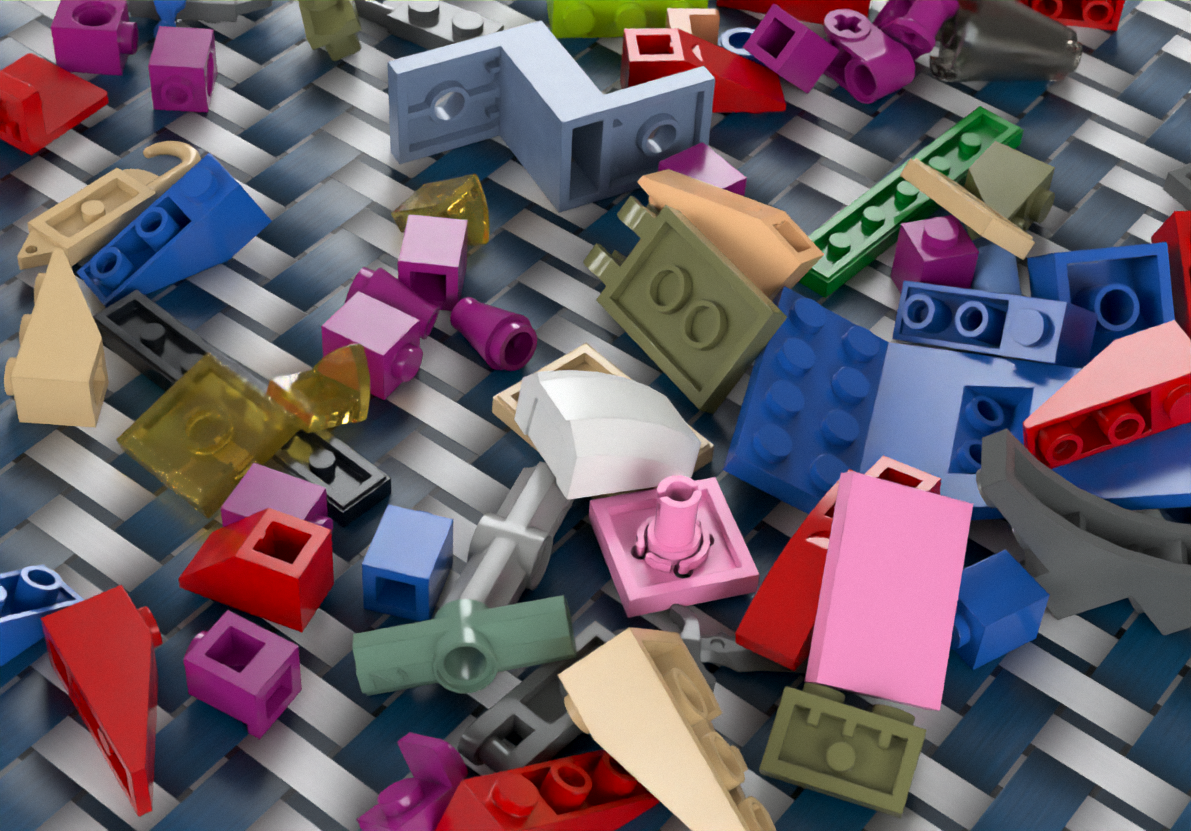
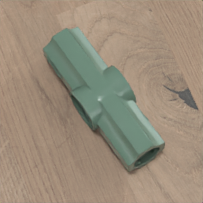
M564 595L491 609L484 603L473 599H457L446 603L440 608L432 620L353 634L356 675L362 694L366 693L367 696L439 683L447 690L453 692L474 693L492 683L497 672L577 658L567 598L565 599Z

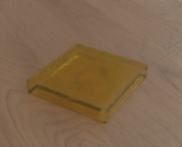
M208 352L125 430L116 441L127 455L209 519L225 503L252 464L256 463L263 466L301 427L292 413Z

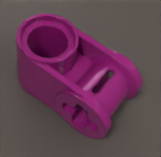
M889 0L872 24L894 41L903 44L915 61L921 55L930 53L936 45L935 36L944 21L956 14L959 9V3L957 0Z
M838 9L826 15L823 24L826 34L825 41L838 49L839 52L823 74L832 78L850 92L857 101L863 104H871L912 82L915 76V64L909 50L903 44L894 41L857 11Z

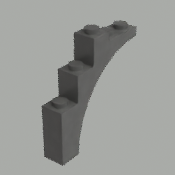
M1008 429L982 438L981 469H978L976 472L979 493L987 506L997 508L1010 523L1017 542L1025 549V559L1020 562V565L1050 595L1046 607L1057 620L1129 598L1135 611L1139 614L1145 612L1163 636L1191 627L1190 524L1171 522L1128 510L1076 487L1038 461Z

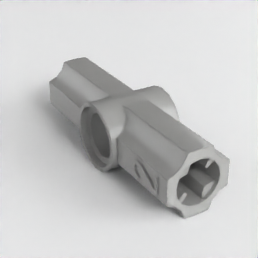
M539 461L534 467L523 468L497 514L487 512L481 518L470 543L467 565L456 580L442 607L446 603L457 599H473L484 603L490 609L517 604L524 589L533 591L537 588L549 563L553 537L574 499L567 500L556 484V477L545 462Z

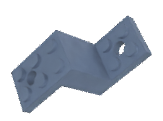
M542 20L387 62L390 151L399 164L500 136L559 213L642 188L637 181L644 175L658 172L660 161L701 142L709 146L715 77L705 66L603 95ZM454 92L448 98L445 105L435 107L438 99L444 94ZM659 127L654 134V138L648 139L652 131Z

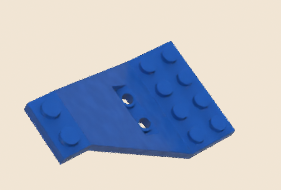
M783 286L772 302L787 318L755 359L723 470L809 515L830 488L840 479L841 473H846L851 469L865 474L884 455L941 478L940 495L973 504L971 520L1005 518L997 508L987 506L977 487L976 472L978 469H981L982 438L1008 429L1024 446L1022 422L1074 377L1081 368L888 342L873 334L870 330L858 326L824 308L816 301ZM1191 422L1051 470L1076 487L1128 510L1191 507Z

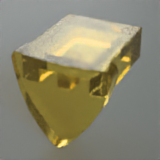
M476 174L424 184L391 213L401 233L405 232L409 214L468 220L467 245L479 246L489 242V211L482 185Z
M360 343L343 346L324 356L312 370L270 379L264 402L306 433L350 422L359 423L365 421L370 401V374L364 347Z

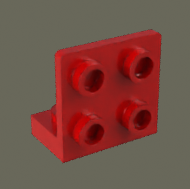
M28 53L0 70V139L32 156L109 103L108 93L33 53Z

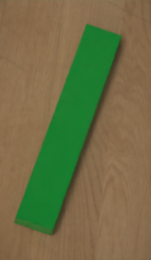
M979 106L910 159L915 160L916 158L964 188L969 167L995 141L1016 149L1021 144L1024 130ZM909 160L808 235L824 255L798 281L799 283L827 298L898 241L901 223L925 220L942 207L900 176Z

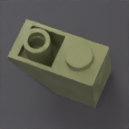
M995 141L969 167L964 188L1027 233L1034 221L1039 224L1042 223L1052 208L1055 193L1049 189L1055 167ZM964 224L972 241L982 237Z

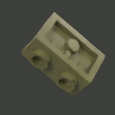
M804 683L802 691L785 686L759 768L760 774L902 818L927 729L914 726L915 717L895 707L874 704L872 712L846 705L844 704L846 697L844 694L820 684Z

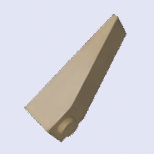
M629 627L558 674L568 693L564 697L565 707L577 727L586 734L590 733L592 738L692 831H777L765 807L755 797H745L740 784L745 781L744 772L748 770V767L740 750L733 745L729 746L725 739L715 731L711 720L721 715L722 711L711 688L678 632Z

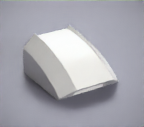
M540 371L522 379L514 420L524 435L529 436L556 477V484L567 500L658 487L664 478L673 475L692 477L701 442L665 395L647 385L628 378L594 371Z

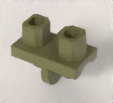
M298 0L306 39L312 50L325 46L332 61L340 60L361 50L356 32L361 31L362 28L354 0Z

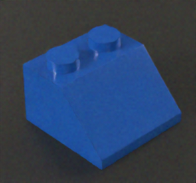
M1167 242L1058 252L1027 258L1031 297L1068 302L1098 314L1089 362L1116 339L1175 320Z

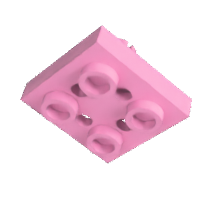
M673 475L664 478L659 483L658 488L590 500L589 520L628 618L669 610L673 604L689 606L757 592L760 574L716 477L694 481L686 476ZM679 572L682 575L688 573L690 577L679 578L675 573Z

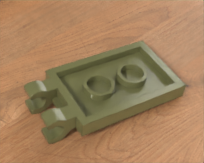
M630 195L617 216L641 238L627 258L616 250L609 254L601 244L596 243L583 261L584 265L606 285L596 301L699 410L714 414L786 320L787 316L679 210L665 205L660 211L650 203L644 207L635 197Z

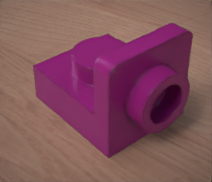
M408 733L398 741V746L414 778L397 781L379 794L377 798L378 804L356 819L362 831H435L461 780L467 777L465 762L450 743L442 739Z

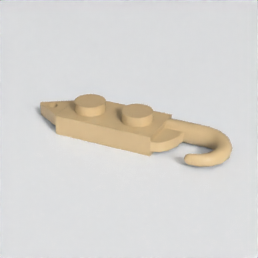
M180 141L154 143L144 149L143 154L146 158L172 155L180 158L182 163L160 177L140 169L121 170L115 168L27 222L29 235L17 256L19 269L23 270L48 265L54 249L64 250L70 266L75 265L100 249L201 160L199 152L191 145Z

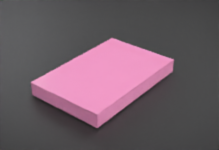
M854 471L841 473L805 682L924 710L940 711L973 504Z

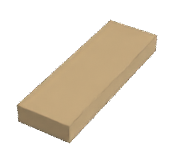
M916 158L915 160L910 159L900 174L901 177L979 235L1022 260L1025 259L1035 242L1032 240L1033 237L954 180Z

